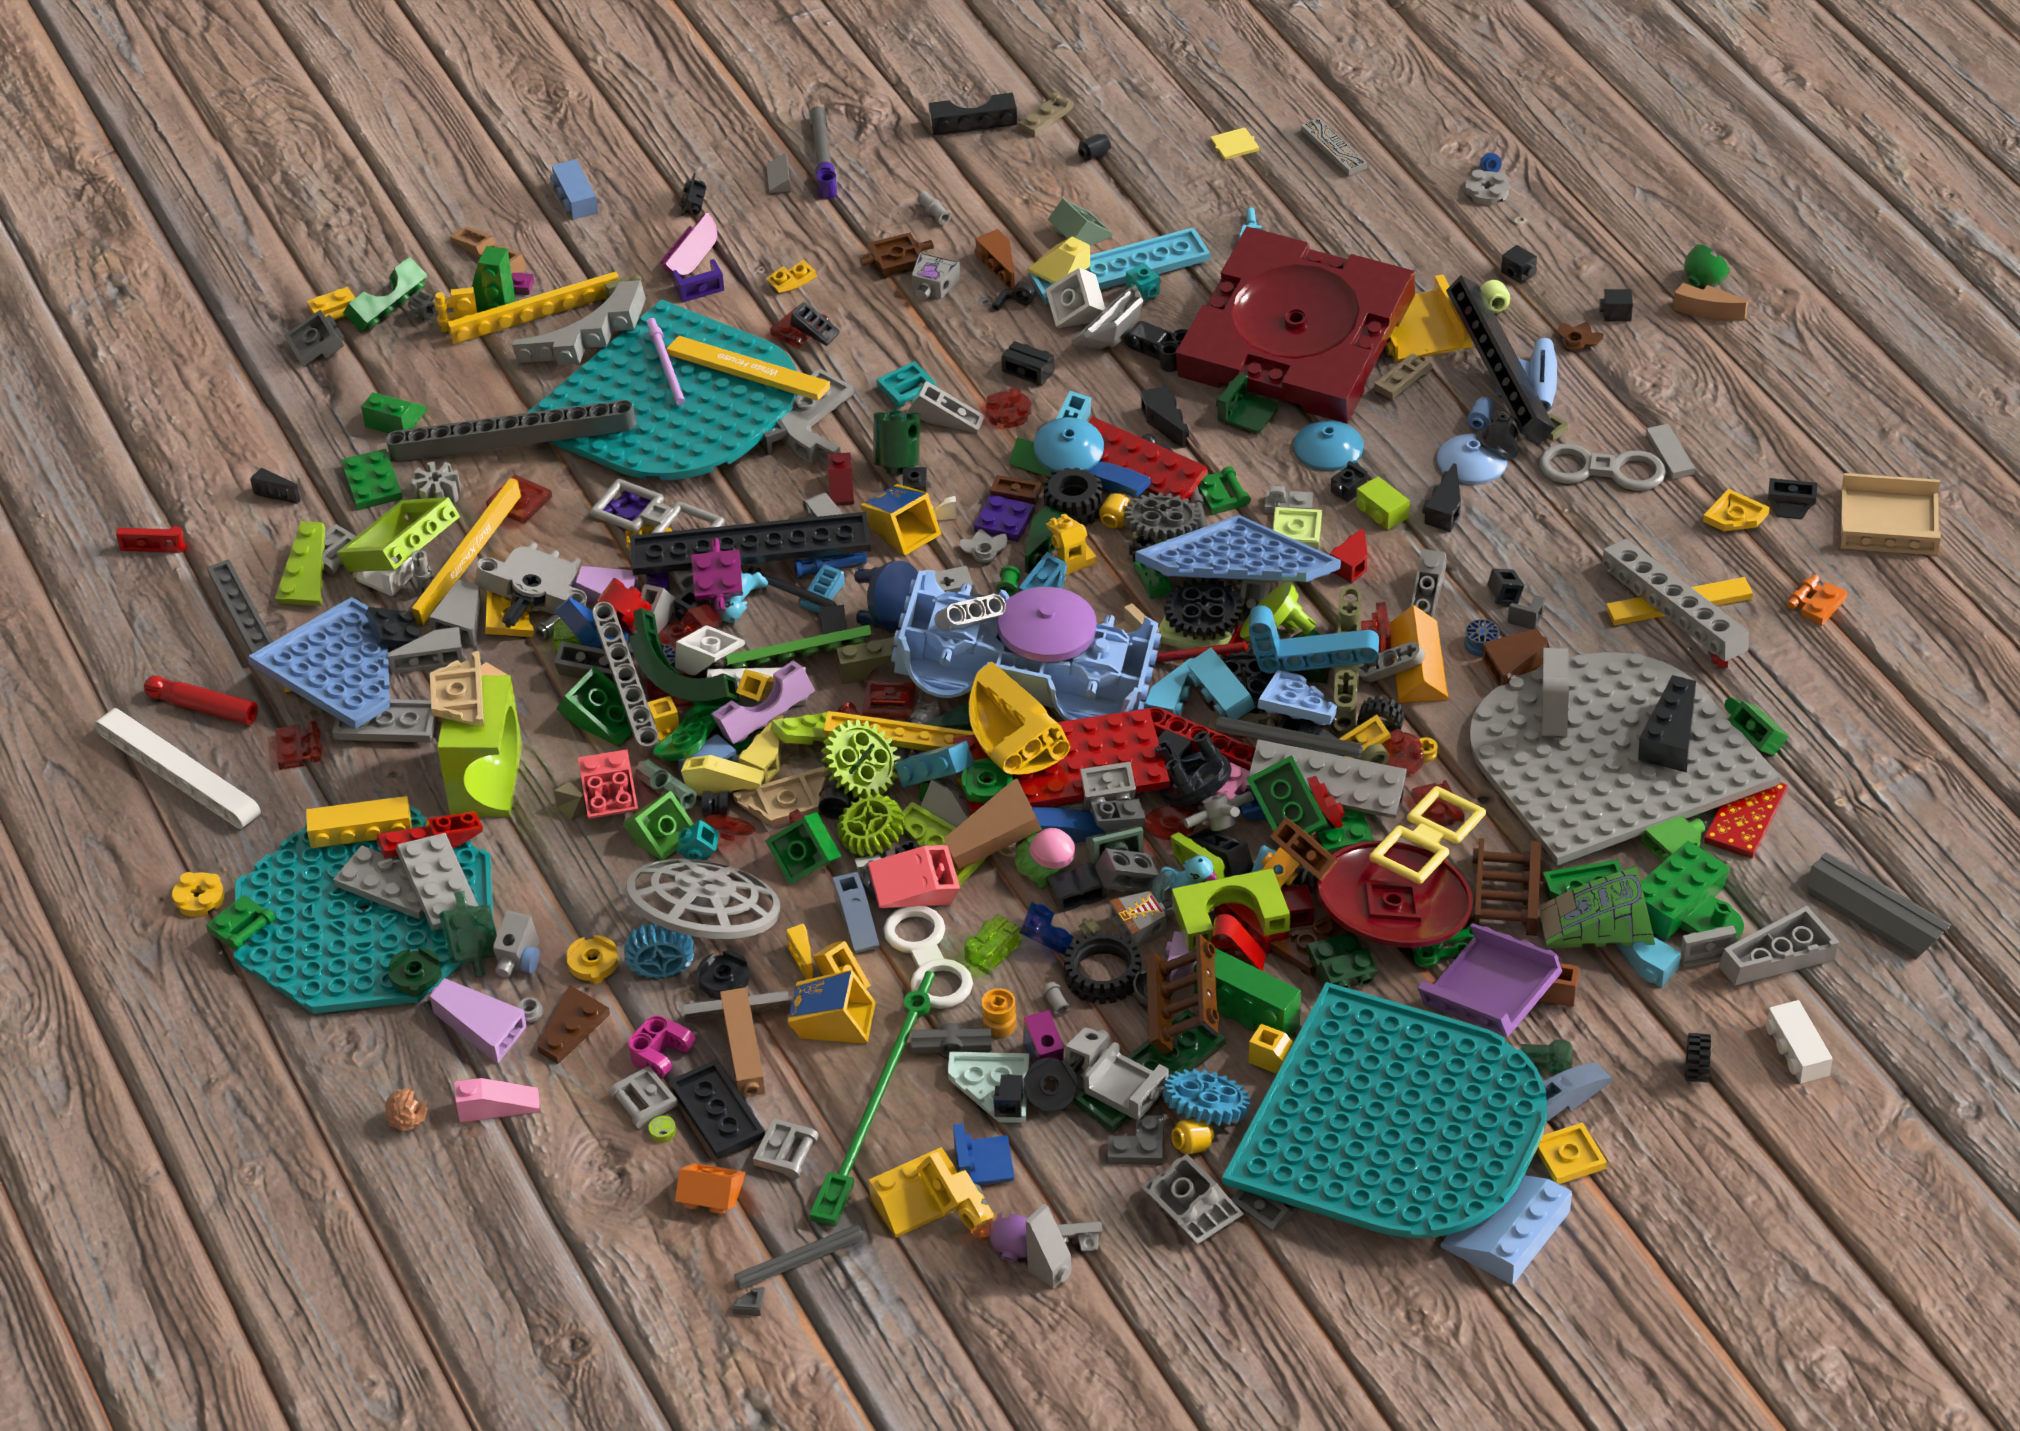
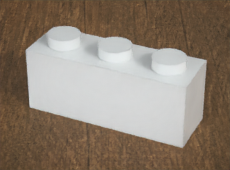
M1797 1000L1770 1007L1765 1026L1768 1034L1773 1035L1776 1040L1779 1053L1781 1055L1784 1054L1791 1074H1795L1800 1084L1830 1076L1833 1058L1800 1001Z

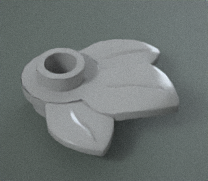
M982 529L974 535L972 540H960L961 549L965 553L973 555V558L981 563L991 562L996 558V553L1004 550L1007 546L1006 534H1000L992 538Z

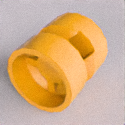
M1002 988L986 992L981 999L983 1028H991V1037L994 1038L1010 1036L1017 1027L1016 1004L1013 993Z

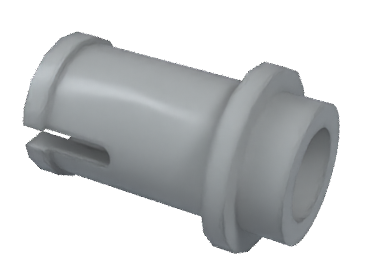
M1055 982L1046 984L1042 988V997L1048 1000L1056 1016H1063L1068 1013L1070 1006L1061 993V986Z

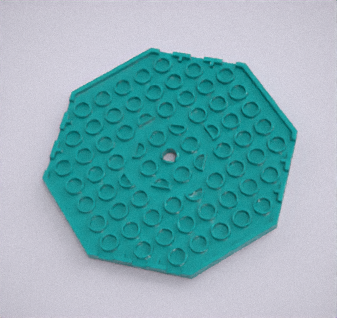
M409 806L412 828L426 826L428 818L421 815L420 810ZM307 821L301 831L298 833L293 832L279 844L280 848L272 855L268 853L254 865L255 869L248 875H241L235 880V901L245 895L264 909H270L276 918L270 925H264L244 941L240 949L234 950L235 963L313 1014L417 1003L494 936L491 855L484 849L479 850L474 847L469 840L453 848V851L481 910V919L434 931L431 930L425 914L419 920L334 886L333 879L361 845L381 853L377 840L311 848L307 833ZM361 906H370L365 910V913L359 910ZM418 948H426L438 956L442 971V977L439 981L418 997H412L409 993H403L395 989L389 978V963L391 959L405 949H410V952L419 951ZM411 969V970H410V973H416V972H418L420 969H417V970Z

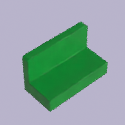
M1017 437L1009 463L1047 477L1053 474L1036 458L1034 442Z

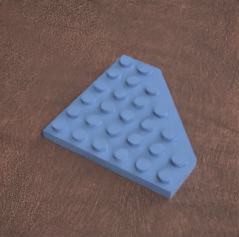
M1240 515L1141 549L1135 553V561L1144 564L1147 568L1161 572L1164 576L1310 582L1317 577L1326 576L1333 571L1339 570L1341 560Z
M353 597L248 656L249 665L354 729L390 708L387 646H379L365 615L368 606Z

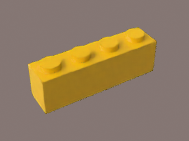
M407 796L306 809L307 833L311 848L377 840V834L412 829L411 812Z

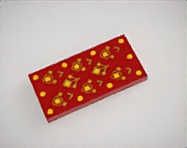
M1780 782L1779 785L1720 806L1705 835L1704 843L1753 859L1787 791L1788 784Z

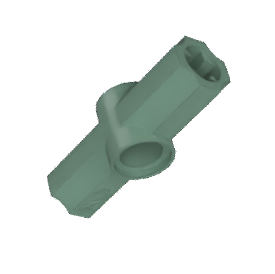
M649 759L640 761L635 767V777L661 796L672 791L684 810L691 809L695 805L697 793L672 776L667 770L660 768Z

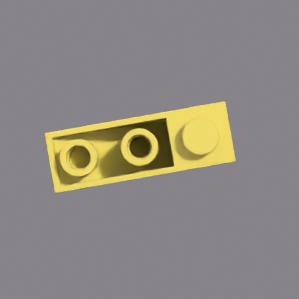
M783 715L776 716L768 721L764 730L754 737L751 745L746 750H743L739 756V764L765 772L762 784L769 783L780 769L783 741L770 728L772 722L783 719Z
M712 755L686 758L681 770L685 785L694 790L700 797H702L703 791H712L713 793L729 791L730 793L741 789L754 790L761 786L765 776L763 770Z

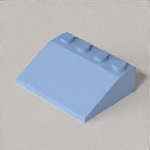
M1524 1175L1516 1192L1499 1211L1473 1227L1449 1234L1441 1243V1248L1513 1285L1569 1214L1572 1191L1549 1179Z

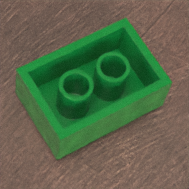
M1292 755L1246 778L1273 831L1277 829L1286 817L1309 835L1329 826Z

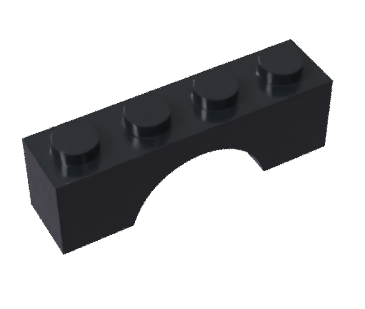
M1013 92L991 95L990 100L986 104L976 108H962L956 106L950 100L929 103V119L933 135L1017 125V107Z

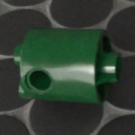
M890 410L889 415H887L885 412H875L873 424V464L882 466L887 471V474L902 475L904 467L918 466L920 459V413L909 412L903 415V411Z

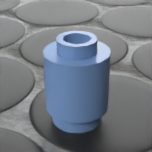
M1480 397L1474 402L1467 417V422L1472 428L1479 430L1484 426L1490 425L1496 411L1494 401L1489 397Z

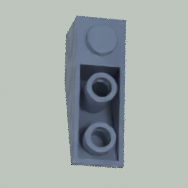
M858 871L833 877L835 901L854 953L880 947Z

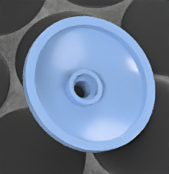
M1462 434L1449 439L1440 447L1437 454V464L1442 473L1449 471L1453 463L1457 464L1458 480L1462 484L1479 485L1489 483L1499 478L1507 467V459L1500 456L1496 451L1480 446V442L1476 440V434Z

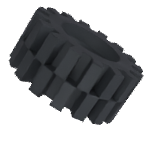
M1376 695L1374 699L1368 697L1367 701L1364 700L1361 705L1357 725H1361L1375 715H1378V717L1386 719L1381 721L1391 737L1395 739L1401 732L1405 717L1404 709H1401L1400 703L1395 705L1396 700L1391 699L1388 701L1387 696H1383V699H1380L1379 695Z
M1688 1033L1685 1065L1686 1081L1708 1083L1711 1034Z

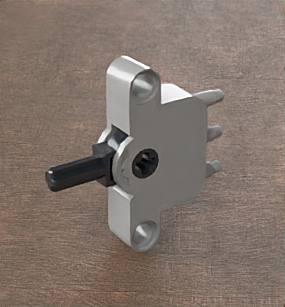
M531 542L527 547L514 549L505 562L489 557L481 558L477 562L475 582L481 589L511 599V606L502 618V622L506 624L507 628L516 625L524 611L542 610L555 614L556 608L569 597L586 606V594L574 588L573 585L581 560L574 558L573 561L569 562L558 558L559 552L557 550L547 554L536 550L537 543Z

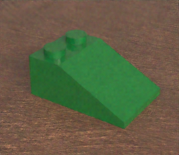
M595 666L563 697L556 708L575 726L618 747L632 734L615 684ZM641 718L635 722L642 723L645 719Z

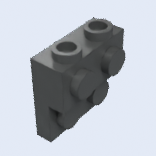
M321 310L284 335L303 366L314 360L321 353L325 358H328L345 346L342 342L345 339L344 335L338 327L334 329L337 326L336 322L330 314L325 316Z

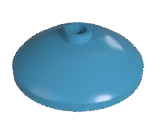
M1065 417L1052 420L1039 429L1034 439L1036 458L1045 468L1052 472L1063 471L1064 468L1074 469V467L1080 468V470H1090L1099 463L1104 451V442L1100 432L1089 422L1078 418Z
M1332 420L1318 421L1304 427L1298 432L1294 440L1296 457L1306 466L1321 471L1342 470L1347 467V462L1356 463L1361 458L1364 449L1363 439L1357 430L1345 423Z

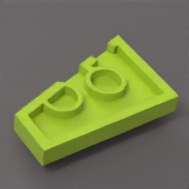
M827 712L774 720L770 729L784 743L812 745L814 741L824 742L828 738L824 736Z

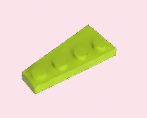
M300 522L275 597L278 604L322 606V570H324L322 559L325 550V526L323 522Z
M911 802L903 811L905 821L903 831L914 842L916 841L919 847L947 845L944 838L957 828L914 802ZM987 857L960 870L955 861L953 862L960 887Z

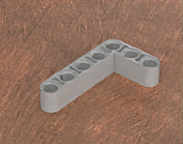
M1543 648L1542 736L1567 737L1569 703L1568 648Z

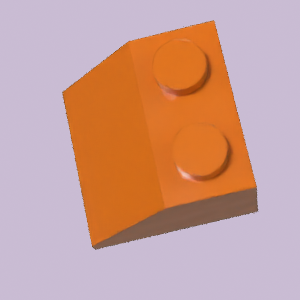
M697 1163L679 1169L675 1201L682 1202L685 1208L699 1209L700 1205L709 1207L710 1212L723 1214L726 1210L735 1207L746 1172Z

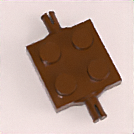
M910 232L870 242L869 250L872 255L860 257V263L862 267L870 264L877 265L883 276L914 269L919 254L922 251L934 249L932 240L919 243Z

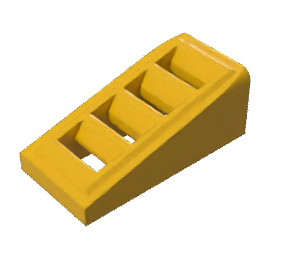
M800 924L786 929L788 950L805 979H812L813 966L805 925Z

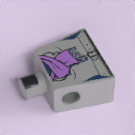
M920 253L912 273V290L915 296L921 301H925L928 296L938 299L943 298L960 280L959 262Z

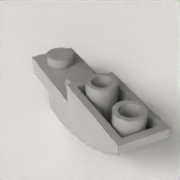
M787 412L781 419L788 430V437L782 440L794 453L807 462L814 464L817 460L828 464L827 454L841 453L840 446L836 443L830 442L816 433H812L811 423L790 412Z

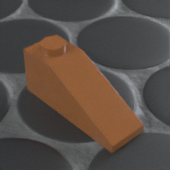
M1287 817L1270 836L1321 881L1338 862L1316 840Z

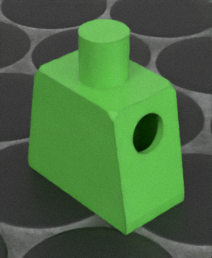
M1680 816L1645 829V834L1641 835L1640 843L1663 863L1688 840L1700 848L1701 833L1705 831V825L1699 818L1688 822Z

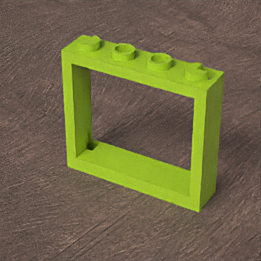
M449 497L401 500L336 553L347 572L395 570L409 559L414 551L420 550L460 516ZM396 556L398 561L394 564L391 558Z

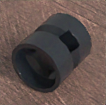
M830 773L824 779L823 791L818 807L821 814L825 817L839 820V816L844 815L843 808L851 807L853 791L845 795L844 786L837 789L836 784L838 781L836 779L830 781L829 778L833 775Z

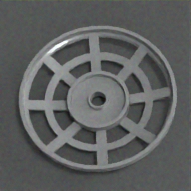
M670 859L652 862L636 869L629 876L626 883L628 903L642 917L668 930L695 937L736 939L754 936L771 928L776 923L780 912V901L777 894L762 880L740 869L711 861ZM683 867L689 870L678 872L671 869ZM644 874H653L650 887L636 890L635 880ZM661 875L675 878L674 882L659 883ZM727 875L737 877L743 882L732 881ZM736 888L750 890V898L747 899L736 893ZM673 890L680 900L669 895L666 891ZM758 892L766 894L773 903L768 913L756 904L759 897ZM655 893L663 901L674 907L669 914H665L650 906L641 897ZM734 900L741 903L737 906L724 908V906L729 905ZM750 909L761 917L750 923L730 925L727 915L739 914ZM684 910L697 914L717 916L719 925L699 924L679 919Z

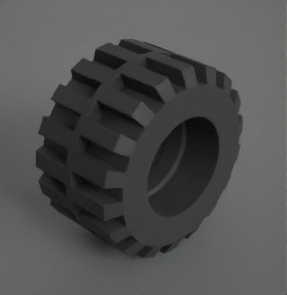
M1064 468L1063 471L1058 470L1055 474H1051L1048 480L1045 481L1043 487L1044 507L1048 505L1061 511L1078 523L1083 524L1084 527L1088 523L1092 524L1095 522V519L1100 517L1099 509L1103 504L1101 480L1096 477V474L1089 473V470Z

